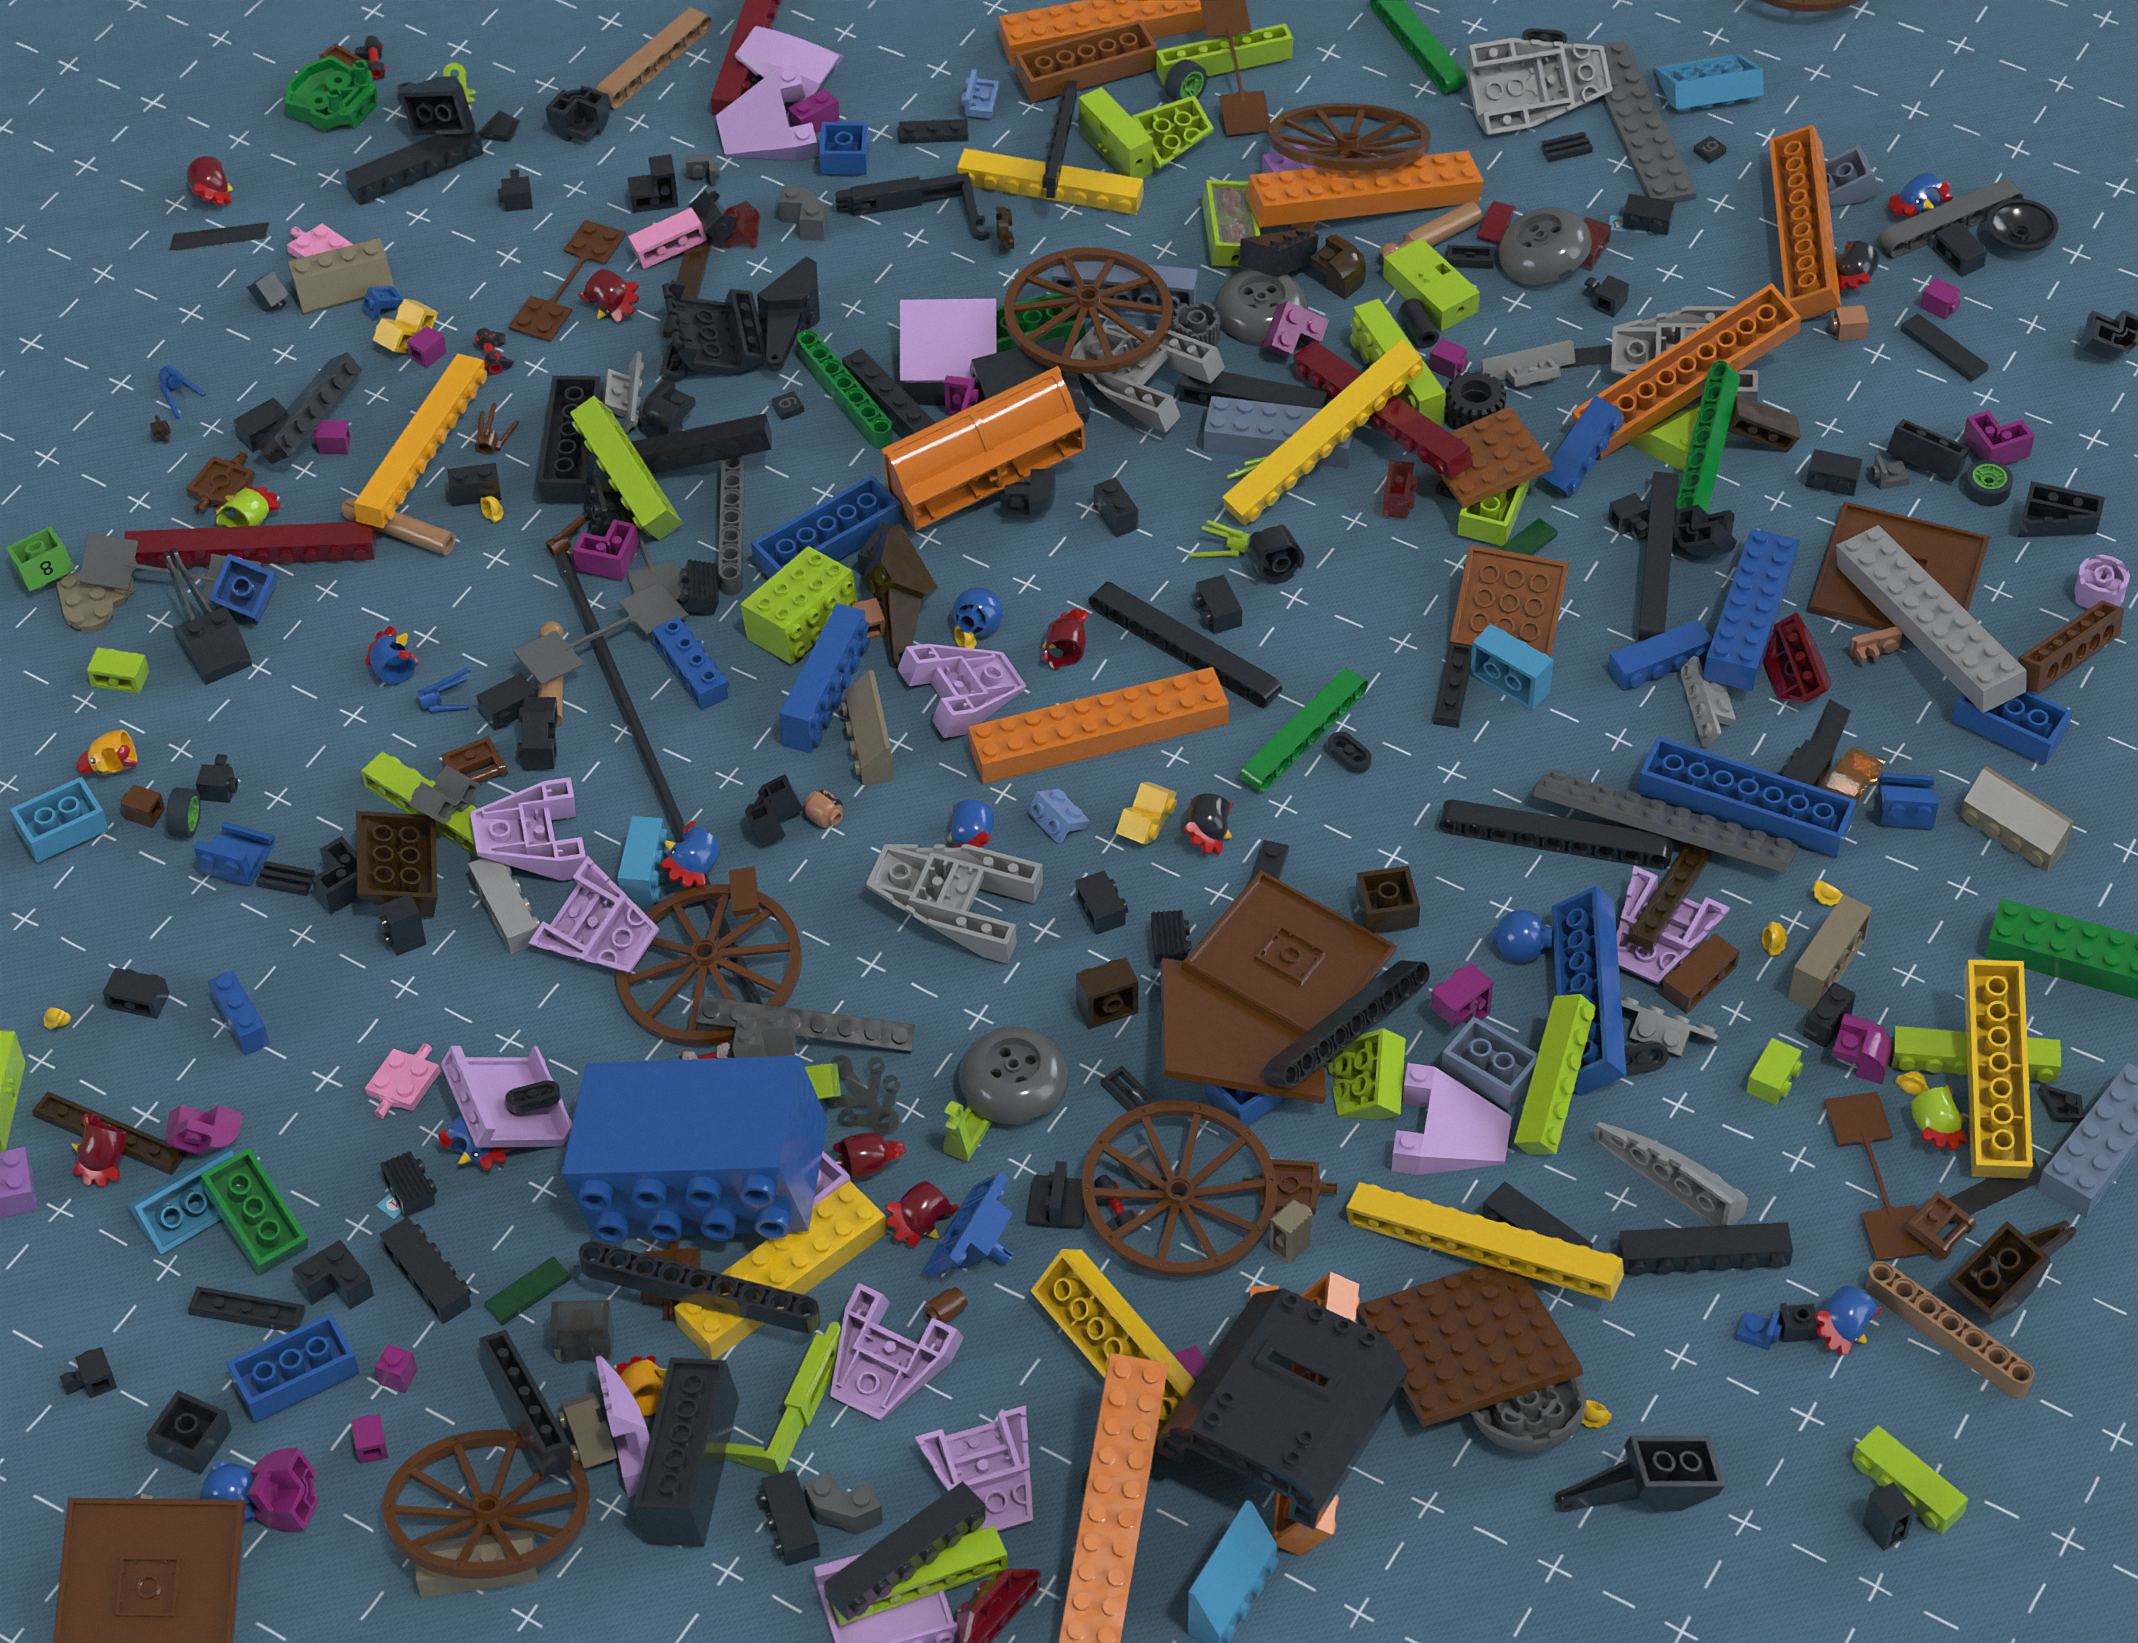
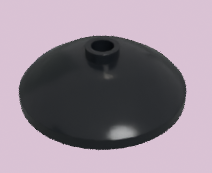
M2010 199L1995 205L1991 209L1987 218V229L1991 237L2000 245L2014 251L2031 252L2043 249L2055 240L2058 233V220L2049 208L2038 202L2028 199Z

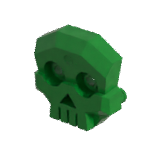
M328 56L306 64L287 83L285 98L287 113L298 121L310 122L313 127L324 131L339 125H346L355 130L360 125V122H363L366 119L365 117H368L371 111L378 106L377 90L371 71L367 68V62L358 60L355 61V64L353 63V67H350L335 57Z

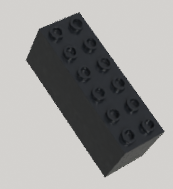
M670 1357L633 1504L648 1544L705 1546L725 1462V1450L730 1440L739 1402L726 1360Z

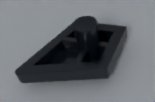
M499 110L481 128L478 134L480 137L511 141L520 120Z
M2043 1084L2040 1085L2039 1090L2055 1121H2082L2084 1119L2081 1095Z

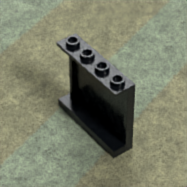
M1063 336L1035 343L1044 350L1062 356L1066 346ZM1018 347L971 359L969 371L972 379H977L983 399L987 400L1052 369V367L1039 363ZM1061 370L1062 378L1071 395L1075 410L1082 422L1086 424L1091 411L1077 373Z

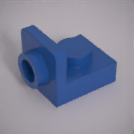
M393 286L368 287L363 300V308L374 320L378 319L381 308H398L403 302V298Z
M1745 1311L1736 1340L1769 1351L1772 1340L1778 1342L1783 1326L1778 1324L1780 1314L1774 1312L1772 1319H1768Z

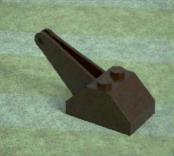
M901 524L888 529L871 547L864 575L867 589L883 604L889 660L895 668H898L900 664V658H902L905 647L913 646L920 606L938 589Z
M2064 1220L2055 1225L2023 1235L2006 1221L1948 1279V1284L1990 1322H1993L2014 1312L2033 1293L2051 1263L2050 1256L2068 1243L2076 1234L2077 1229L2073 1226L2068 1228L2069 1223Z

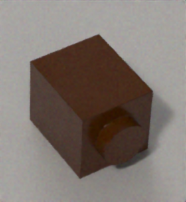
M134 784L121 799V807L125 819L150 828L154 827L165 810L161 793Z

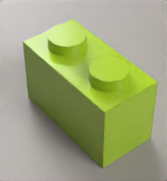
M97 647L87 668V673L92 687L140 694L149 674V668L145 655Z
M1771 1038L1749 1076L1746 1093L1777 1105L1781 1097H1787L1792 1086L1791 1079L1793 1077L1798 1078L1802 1070L1803 1063L1800 1062L1802 1051Z

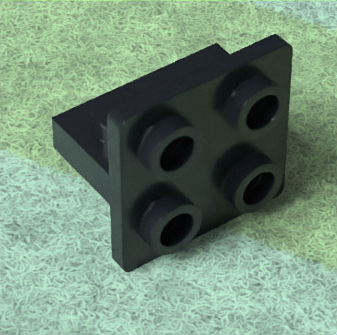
M593 476L592 484L588 485L587 488L588 502L584 503V516L588 517L589 534L602 537L603 531L609 530L613 520L628 522L624 505L620 500L622 498L619 491L616 492L614 489H602L599 476Z
M1056 1161L1055 1171L1049 1172V1176H1034L1028 1213L1029 1224L1083 1228L1085 1210L1081 1191L1082 1179L1067 1178V1162Z

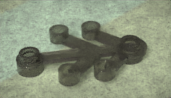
M845 1055L835 1056L830 1064L838 1065L844 1062L841 1067H838L839 1079H845L858 1096L841 1095L834 1102H829L831 1098H824L827 1106L831 1109L838 1107L868 1108L873 1114H855L850 1108L843 1109L839 1114V1120L845 1127L865 1125L873 1126L881 1134L893 1133L899 1124V1116L894 1110L896 1094L901 1087L898 1078L895 1075H888L883 1079L882 1085L886 1093L883 1106L881 1107L877 1102L881 1075L886 1068L883 1060L880 1057H872L868 1061L867 1067L870 1070L868 1087L866 1088L853 1073L854 1067L850 1059ZM876 1063H880V1066L878 1068L873 1069V1066ZM890 1082H895L894 1086L888 1087ZM852 1115L850 1120L844 1121L846 1116ZM889 1117L886 1122H881L884 1118Z

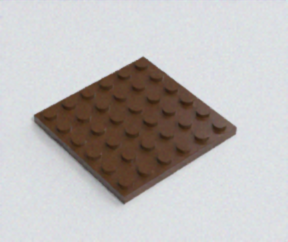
M1483 1264L1361 1303L1356 1309V1313L1364 1327L1387 1337L1409 1368L1401 1391L1422 1427L1583 1375L1582 1365L1527 1277Z

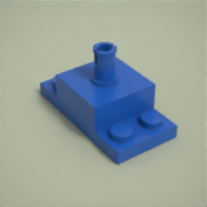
M998 1172L972 1187L922 1270L929 1277H933L941 1272L944 1274L953 1266L961 1270L988 1255H991L1002 1266L1009 1262L1010 1256H1013L1014 1252L998 1240L1013 1214L998 1201L1005 1193L1003 1187L1009 1179L1002 1172Z

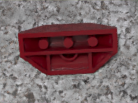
M1795 612L1774 624L1773 635L1764 661L1778 698L1781 701L1807 703L1828 691L1832 684L1818 646L1799 614Z
M1008 1568L994 1573L988 1581L984 1580L978 1586L975 1596L969 1602L965 1601L957 1611L959 1643H992L1041 1587V1572L1037 1569Z

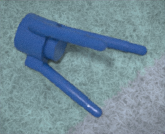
M166 365L160 370L158 376L162 383L159 387L164 391L176 419H179L180 414L169 389H177L184 383L201 396H205V392L186 379L172 365Z
M467 667L431 686L418 690L417 693L422 709H429L431 714L438 711L468 710L470 708L469 705L438 706L437 703L442 702L439 692L465 682L467 678L461 676L469 673L471 668Z

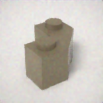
M593 1392L560 1402L562 1411L558 1412V1417L562 1429L567 1428L572 1435L574 1444L570 1445V1450L574 1460L579 1461L585 1469L617 1458L606 1421L604 1422L600 1404Z

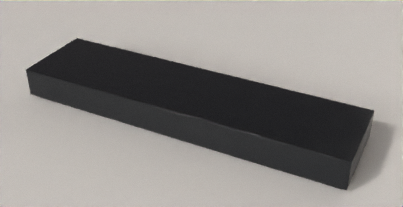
M1919 313L1901 324L1902 332L1970 382L1988 371L1989 365Z
M1451 642L1449 644L1434 715V725L1459 728L1470 676L1472 646Z
M199 1286L196 1287L188 1308L189 1315L284 1332H291L300 1328L306 1311L305 1305Z

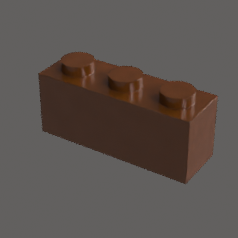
M1715 933L1708 940H1702L1691 956L1686 955L1676 970L1673 972L1669 971L1662 980V997L1684 1013H1689L1737 967L1740 950Z

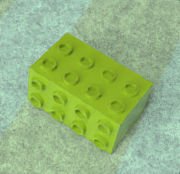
M807 546L740 604L747 640L792 665L816 644L836 603L853 607L852 604L858 602L853 570Z

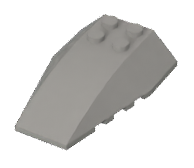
M1508 38L1468 46L1467 78L1475 117L1486 135L1534 127L1612 91L1604 46L1577 43L1564 44L1563 42L1555 41L1541 42V40H1521V38Z

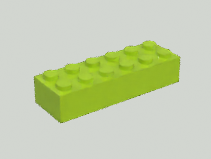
M1379 298L1353 307L1350 341L1353 348H1357L1360 352L1363 362L1368 364L1369 367L1401 339L1415 350ZM1423 361L1424 369L1416 379H1411L1405 384L1404 389L1395 396L1442 427L1444 423L1446 392Z
M593 396L570 412L575 420L572 422L574 428L587 439L584 441L586 447L599 458L596 460L597 464L604 473L607 472L611 477L608 479L609 483L616 492L619 491L623 496L620 500L628 511L631 510L635 515L633 520L639 529H643L649 537L653 535L660 541L681 526L683 522L612 411Z

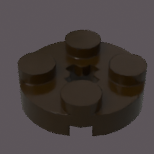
M1005 205L996 206L998 240L1000 239L999 252L1009 253L1011 249H1015L1014 236L1008 227L1013 226L1012 212Z

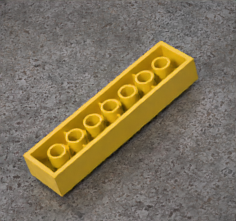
M1968 960L1964 970L1971 1177L2028 1179L2033 1167L2024 961Z
M849 1180L813 1207L809 1231L789 1232L787 1236L780 1239L769 1238L721 1274L804 1295L886 1235V1217ZM681 1302L674 1307L677 1326L709 1359L713 1360L720 1357L764 1324L759 1321Z
M1061 1249L1031 1289V1292L1104 1378L1110 1353L1168 1363L1156 1433L1158 1441L1161 1431L1195 1380L1083 1250Z

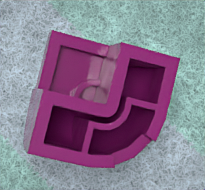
M1845 1013L1832 1057L1858 1064L1856 1077L1883 1084L1891 1057V1039L1883 1026L1872 1020Z
M180 1105L169 1112L166 1143L169 1147L192 1154H211L217 1152L236 1139L240 1130L243 1113L221 1106H216L208 1112H203Z
M299 1447L275 1450L258 1461L250 1471L255 1480L247 1495L256 1505L253 1515L267 1526L280 1531H304L319 1497L315 1496L313 1479L317 1474Z

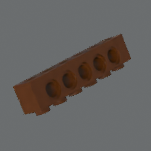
M2101 600L2018 657V662L2027 670L2026 690L2038 693L2120 636L2124 608Z

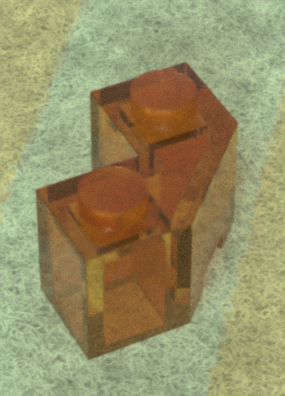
M1852 747L1845 752L1833 773H1829L1823 783L1824 790L1857 800V807L1867 785L1875 784L1886 760L1860 747Z

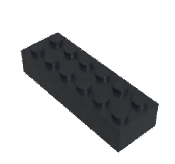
M552 375L537 479L540 502H588L587 488L588 485L592 484L596 454H592L584 443L587 439L574 428L572 422L575 420L570 412L593 396L602 402L601 376Z

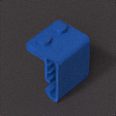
M1881 772L1879 782L1880 825L1933 829L1939 805V795H1935V790L1932 789L1934 776Z
M224 822L221 825L222 831H225L224 836L215 835L211 843L198 840L194 849L201 873L247 886L252 885L275 845L274 835Z

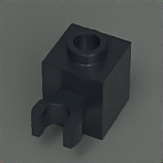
M519 169L510 170V178L501 179L502 189H498L499 203H504L505 212L533 209L529 176L520 177Z
M1608 275L1601 284L1592 277H1589L1584 283L1588 287L1583 291V294L1588 297H1594L1593 309L1614 318L1628 300L1629 283Z
M1636 493L1610 502L1608 520L1620 535L1632 531L1635 538L1641 540L1647 537L1644 530L1649 527L1646 523L1649 508L1644 500H1641Z
M217 754L214 765H201L196 781L200 800L231 802L233 793H236L238 790V778H235L230 764L226 763L227 755Z
M102 1347L87 1350L81 1355L74 1357L79 1371L66 1372L60 1375L66 1395L76 1392L82 1386L86 1387L90 1398L117 1388Z

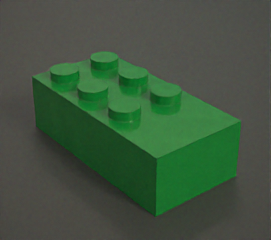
M1052 293L1016 302L1015 305L1069 297L1059 293ZM1004 306L997 307V353L1018 348L1007 330ZM1070 306L1014 314L1020 329L1027 336ZM1076 312L1033 341V343L1062 336L1065 343H1067L1078 313ZM1085 320L1075 344L1086 335Z
M250 1147L201 1174L202 1188L258 1276L308 1248L307 1235Z

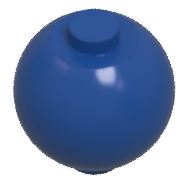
M983 587L969 588L962 592L954 603V621L962 632H973L974 637H985L999 627L1003 618L1002 603L998 596L989 589Z
M1515 910L1506 914L1499 921L1498 927L1493 928V943L1498 944L1499 952L1506 959L1516 963H1528L1537 959L1544 948H1552L1553 927H1545L1543 920L1531 911Z
M226 1461L214 1465L210 1469L211 1473L208 1474L203 1483L202 1499L245 1500L244 1526L249 1524L256 1518L253 1515L256 1505L247 1495L255 1480L250 1473L251 1470L241 1464H227Z

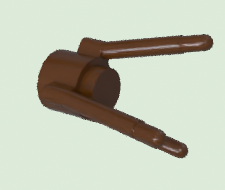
M496 403L491 405L484 431L485 412L483 410L480 411L475 447L479 452L486 455L493 454L495 450L500 451L502 444L519 424V421L515 420L498 440L497 433L491 429Z
M580 515L560 533L545 542L553 558H556L562 552L569 553L570 557L574 555L573 550L569 551L572 545L568 536L586 523L588 517Z

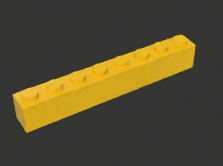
M964 148L957 166V174L969 172L971 185L984 189L1137 215L1143 199V179L1062 165L1056 197L1053 199L1046 198V188H1042L1046 162Z

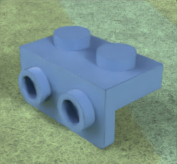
M972 69L971 76L966 78V93L963 92L961 98V106H965V116L992 119L1000 89V81L977 79V69Z
M1059 789L1038 791L1027 811L1057 843L1064 841L1068 831L1086 829L1090 822L1082 810L1075 806L1067 798L1066 794Z

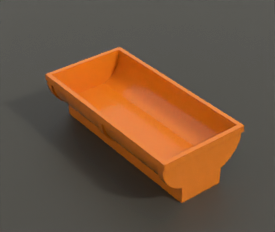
M1056 366L881 449L886 489L901 503L902 516L908 518L914 530L917 531L1005 489V485H1013L1030 477L1031 469H1047L1085 451V427L1075 410L1071 395L1062 378L1061 370Z

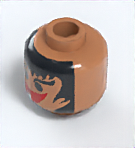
M814 791L805 800V814L818 826L828 828L832 825H837L843 817V803L829 791Z

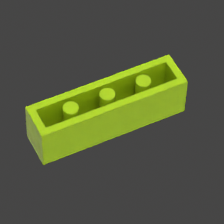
M1879 1425L1855 1446L1852 1462L1857 1469L1871 1476L1877 1481L1879 1486L1883 1485L1885 1487L1894 1482L1915 1507L1914 1513L1921 1517L1929 1528L1935 1529L1942 1535L1965 1513L1969 1499Z

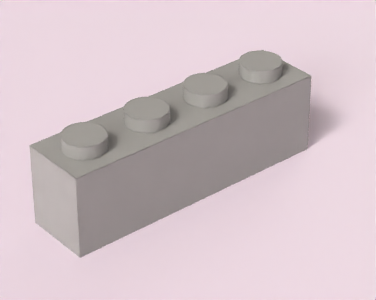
M481 858L468 863L471 880L510 955L533 946L529 945L528 942L539 928L540 923L536 916H531L532 910L527 898L522 899L520 896L522 892L517 879H511L510 875H512L510 866L487 858Z

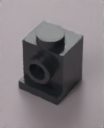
M1786 1303L1780 1304L1778 1323L1783 1325L1781 1330L1783 1343L1817 1340V1328L1820 1324L1815 1320L1814 1315L1819 1311H1815L1814 1304L1787 1306Z

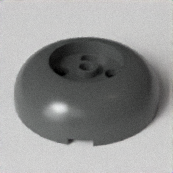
M1559 207L1535 209L1517 218L1506 229L1499 244V261L1502 269L1514 281L1524 284L1549 283L1558 280V275L1568 270L1573 272L1584 262L1591 250L1592 237L1584 220L1570 210Z
M1252 269L1242 271L1229 278L1219 289L1214 302L1215 312H1218L1220 316V329L1223 333L1239 338L1238 342L1253 346L1263 345L1278 304L1289 301L1309 310L1304 290L1292 277L1287 274L1276 277Z
M1003 1027L982 1035L968 1048L960 1065L959 1085L961 1092L968 1101V1105L982 1117L1002 1124L1028 1123L1029 1119L1042 1114L1046 1116L1059 1105L1068 1087V1067L1059 1047L1046 1035L1025 1027ZM999 1072L1001 1077L995 1078L993 1073Z
M1575 1377L1471 1411L1479 1430L1495 1444L1513 1451L1538 1452L1560 1445L1576 1432L1585 1415L1586 1394L1581 1379Z

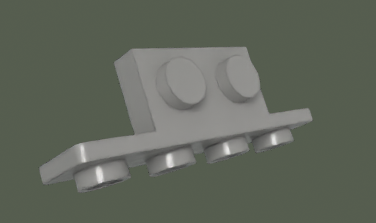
M1567 340L1482 359V374L1488 373L1490 377L1495 376L1498 380L1508 379L1515 387H1527L1530 383L1538 381H1552L1553 378L1561 377L1560 366L1575 363L1574 342Z
M639 351L636 352L629 364L628 375L608 369L604 377L602 403L613 414L624 417L622 428L626 435L631 427H636L639 415L636 414L641 399L638 396V392L641 389L642 379H639L644 367V362H641L642 352Z
M1692 656L1682 667L1680 674L1702 747L1708 748L1721 735L1719 723L1730 726L1736 718L1726 685L1703 680L1704 673L1699 657Z
M1626 996L1621 1000L1623 1009L1638 1014L1630 1034V1038L1639 1042L1658 1041L1667 1048L1669 1053L1680 1057L1683 1055L1690 1033L1715 1042L1719 1041L1720 1037L1714 1033L1715 1028L1700 1024L1699 1028L1690 1025V1020L1675 1014L1673 1018L1663 1015L1664 1010L1649 1005L1648 1009L1638 1006L1639 1001Z

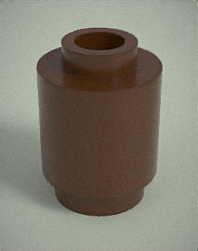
M947 1288L925 1304L926 1310L924 1313L929 1322L934 1318L947 1324L964 1312L968 1302L959 1288Z

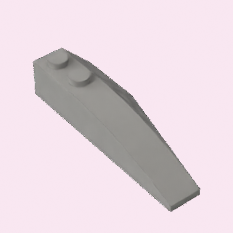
M1602 1122L1596 1124L1594 1141L1711 1226L1735 1225L1746 1214L1748 1198L1740 1190L1734 1189L1725 1183L1718 1174L1711 1173L1688 1157L1654 1140Z

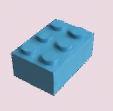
M1492 624L1473 641L1470 676L1531 711L1550 693L1553 659L1548 655L1537 651L1524 641L1516 639L1503 629H1499Z
M82 776L10 809L16 830L37 863L109 830L103 809Z
M632 816L618 873V885L634 904L643 912H647L661 900V887L659 886L660 882L665 881L666 871L661 869L660 865L664 859L669 857V850L665 845V841H668L669 831L664 829L663 818Z

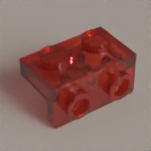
M747 200L725 210L727 215L733 214L736 221L734 225L737 229L722 243V246L728 249L746 241L751 248L757 247L760 220L758 210L753 208Z

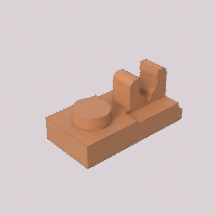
M1899 626L1852 637L1848 654L1854 660L1858 659L1862 665L1866 664L1867 656H1872L1874 661H1878L1880 654L1891 653L1900 648L1903 633Z

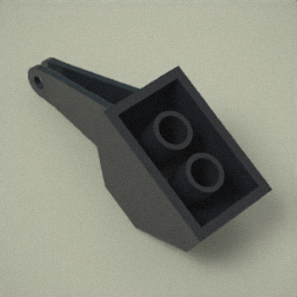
M456 76L435 77L417 84L404 82L397 86L412 135L469 134L476 128L463 86Z
M807 256L757 294L760 328L767 332L766 361L767 368L770 371L781 370L798 333L814 327L820 321L817 262Z
M172 547L170 551L176 566L203 614L194 617L176 568L166 550L162 551L186 621L173 626L175 635L204 683L208 685L252 666L251 657L242 635L226 606H220L213 610L210 608L184 566L176 548Z
M1630 1436L1624 1444L1627 1460L1557 1492L1554 1497L1560 1512H1570L1587 1507L1642 1499L1653 1511H1682L1718 1496L1725 1485L1709 1436Z

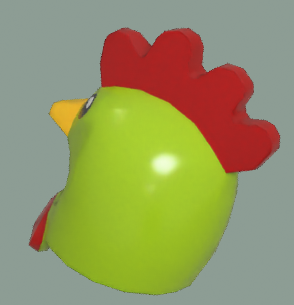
M249 485L235 495L225 496L228 502L219 506L214 511L217 514L215 523L218 526L226 527L260 526L268 512L280 509V502L277 501L275 493H267L266 487L254 488ZM225 508H235L237 516L229 518Z
M1951 1085L1929 1089L1912 1100L1910 1105L1911 1114L1916 1125L1922 1131V1141L1932 1142L1933 1146L1937 1149H1942L1946 1146L1950 1151H1955L1959 1144L1964 1145L1967 1142L1968 1138L1961 1129L1962 1124L1967 1118L1959 1113L1953 1101Z

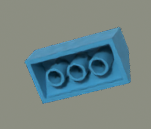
M225 1148L219 1150L127 1204L140 1229L160 1255L222 1219L201 1186V1174L235 1156L232 1150Z

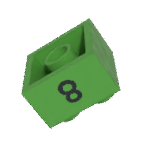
M51 526L5 547L17 573L29 591L41 589L47 583L55 579H61L75 570L65 546Z

